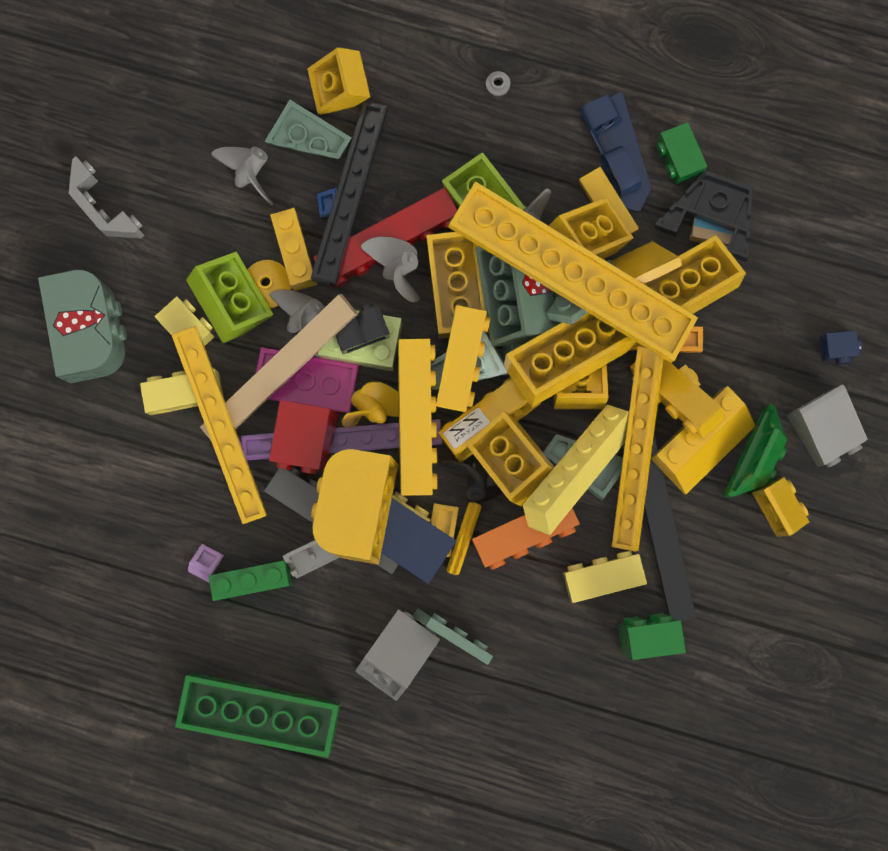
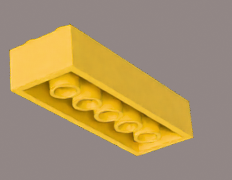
M399 339L401 496L433 495L432 489H437V474L432 473V464L437 463V448H432V438H436V422H431V413L436 412V396L431 397V387L436 386V373L431 371L430 362L435 360V345H430V339Z

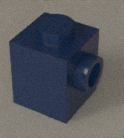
M857 331L826 333L819 337L822 362L836 361V365L852 363L851 359L860 355L862 343L861 339L857 337Z

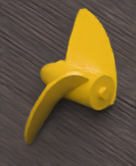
M382 382L366 383L362 389L356 391L351 397L352 405L359 411L346 414L342 419V425L346 428H352L358 424L361 416H365L371 422L384 423L387 416L399 417V392Z

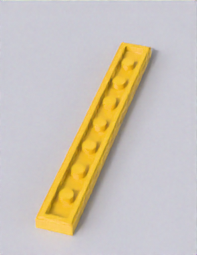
M197 326L171 334L242 524L267 516Z
M644 346L637 347L612 547L634 552L639 551L664 358Z

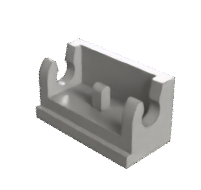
M316 540L283 555L285 562L291 569L292 576H295L296 579L340 558L322 549Z

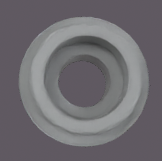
M493 72L487 77L486 88L490 94L502 96L510 88V79L504 72ZM501 80L503 84L496 86L494 81Z

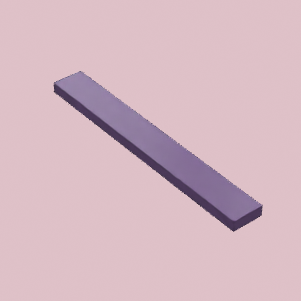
M440 419L431 420V422H436V438H432V445H442V439L438 434L441 430ZM399 423L336 428L329 454H336L347 449L372 451L399 448ZM274 433L241 436V445L247 461L270 459Z

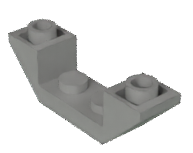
M75 156L72 159L69 194L106 236L138 239L144 237L145 235L139 230L142 224L134 215L128 217L122 211L111 220L103 209L99 212L93 206L96 201L87 192L98 182L93 176L96 171L87 160L82 163Z

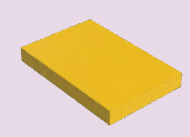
M653 241L612 260L618 269L643 284L682 265L679 256Z

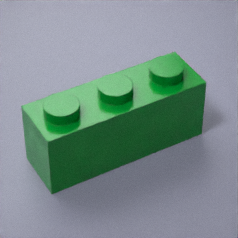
M285 561L209 575L213 601L293 585L290 568Z

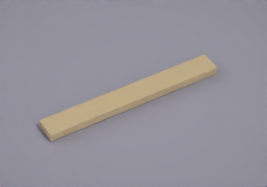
M342 294L334 298L226 402L235 429L358 315ZM204 423L200 426V428L210 439V436Z

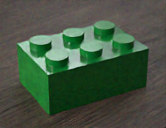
M664 613L650 614L648 620L639 618V616L624 618V623H618L622 654L632 660L686 653L681 620L674 619L673 615Z

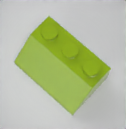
M483 152L442 180L444 188H446L458 209L476 181L523 211L526 210L525 206Z
M237 252L195 266L186 279L222 343L246 334L273 316L271 309Z

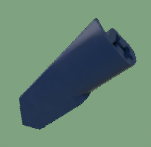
M618 92L612 97L607 94L587 103L579 112L601 153V164L616 193L627 210L640 212L652 187L623 92Z

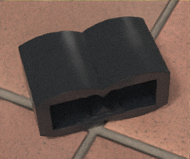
M368 304L359 308L358 315L335 335L342 355L390 337L379 305L373 307V304Z

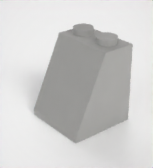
M843 384L828 390L786 415L817 467L826 465L829 468L839 463L841 455L846 452L851 455L863 448L861 443L868 440Z
M398 609L355 672L397 701L408 688L440 639L436 637V633L433 630L418 624L411 614Z

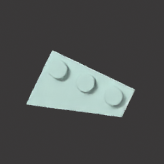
M483 331L481 341L486 343L483 357L477 356L476 367H480L478 380L508 374L504 368V361L496 347L491 346L488 333ZM446 353L436 358L434 362H430L431 371L436 373V386L431 387L432 390L440 388Z

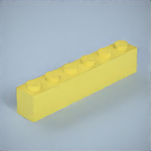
M610 405L605 406L523 504L528 527L551 535L625 443L629 411Z

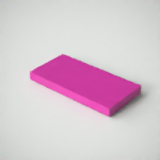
M261 347L256 373L279 350ZM312 357L268 400L279 402L282 400L330 408L340 413L348 414L351 412V397L355 391L359 365Z

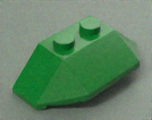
M768 404L763 407L724 491V497H734L765 486L767 482L771 483L777 472L774 467L778 460L781 461L787 451V447H785L787 437L774 405Z

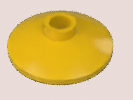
M273 260L258 261L248 268L249 274L269 308L277 307V303L270 297L271 292L283 289L291 290L292 288L286 268ZM263 279H269L270 284L262 286L261 282Z

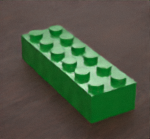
M190 673L185 677L175 727L329 758L332 752L341 702Z

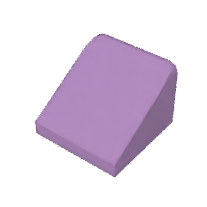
M201 544L189 562L188 571L209 582V575L215 574L224 555Z

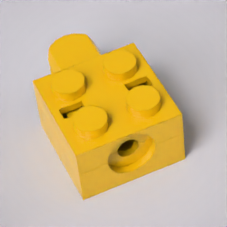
M607 364L554 394V409H604L608 400Z

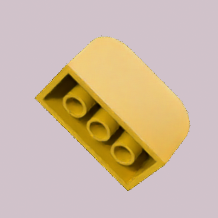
M347 449L336 453L329 459L325 466L323 477H320L318 480V502L314 503L311 517L314 518L313 535L322 549L340 558L379 565L399 465L390 455Z

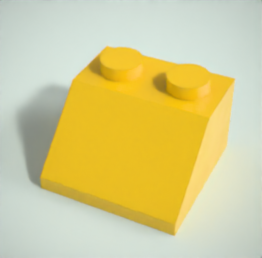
M337 47L307 68L317 113L320 115L356 107L370 98L360 51Z
M785 477L778 478L752 492L776 537L790 536L809 523L807 518L809 514L802 502H798L794 495L796 493L794 485L790 480L786 481Z

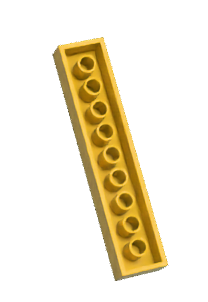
M717 235L680 255L681 267L644 285L694 314L737 289L746 272ZM586 313L574 324L562 322L507 353L504 368L531 407H534L640 344L592 314Z

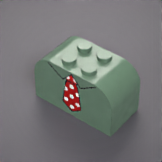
M480 246L475 248L485 310L487 311L486 316L491 317L488 328L491 346L523 345L561 323L549 321L547 315L548 310L559 294Z
M73 270L39 277V286L56 377L69 383L108 376L117 371L125 358L124 340L127 339V335L119 319V316H122V308L119 301H116L113 291L96 276L84 270Z

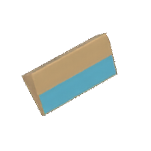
M694 218L689 241L703 243L717 235L727 248L734 232Z

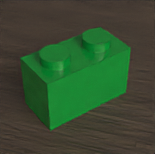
M688 122L660 133L656 148L658 154L661 157L664 156L667 163L666 172L670 179H674L676 185L697 177L706 170L708 166Z

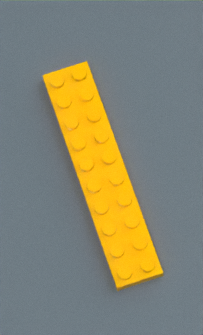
M476 181L448 226L458 234L670 363L675 361L698 319L697 316Z

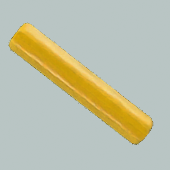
M468 503L447 566L448 573L460 574L481 510L480 504Z

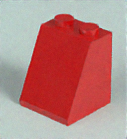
M280 400L269 461L277 462V468L288 470L292 469V465L302 467L301 472L316 474L317 470H324L340 412L330 408Z

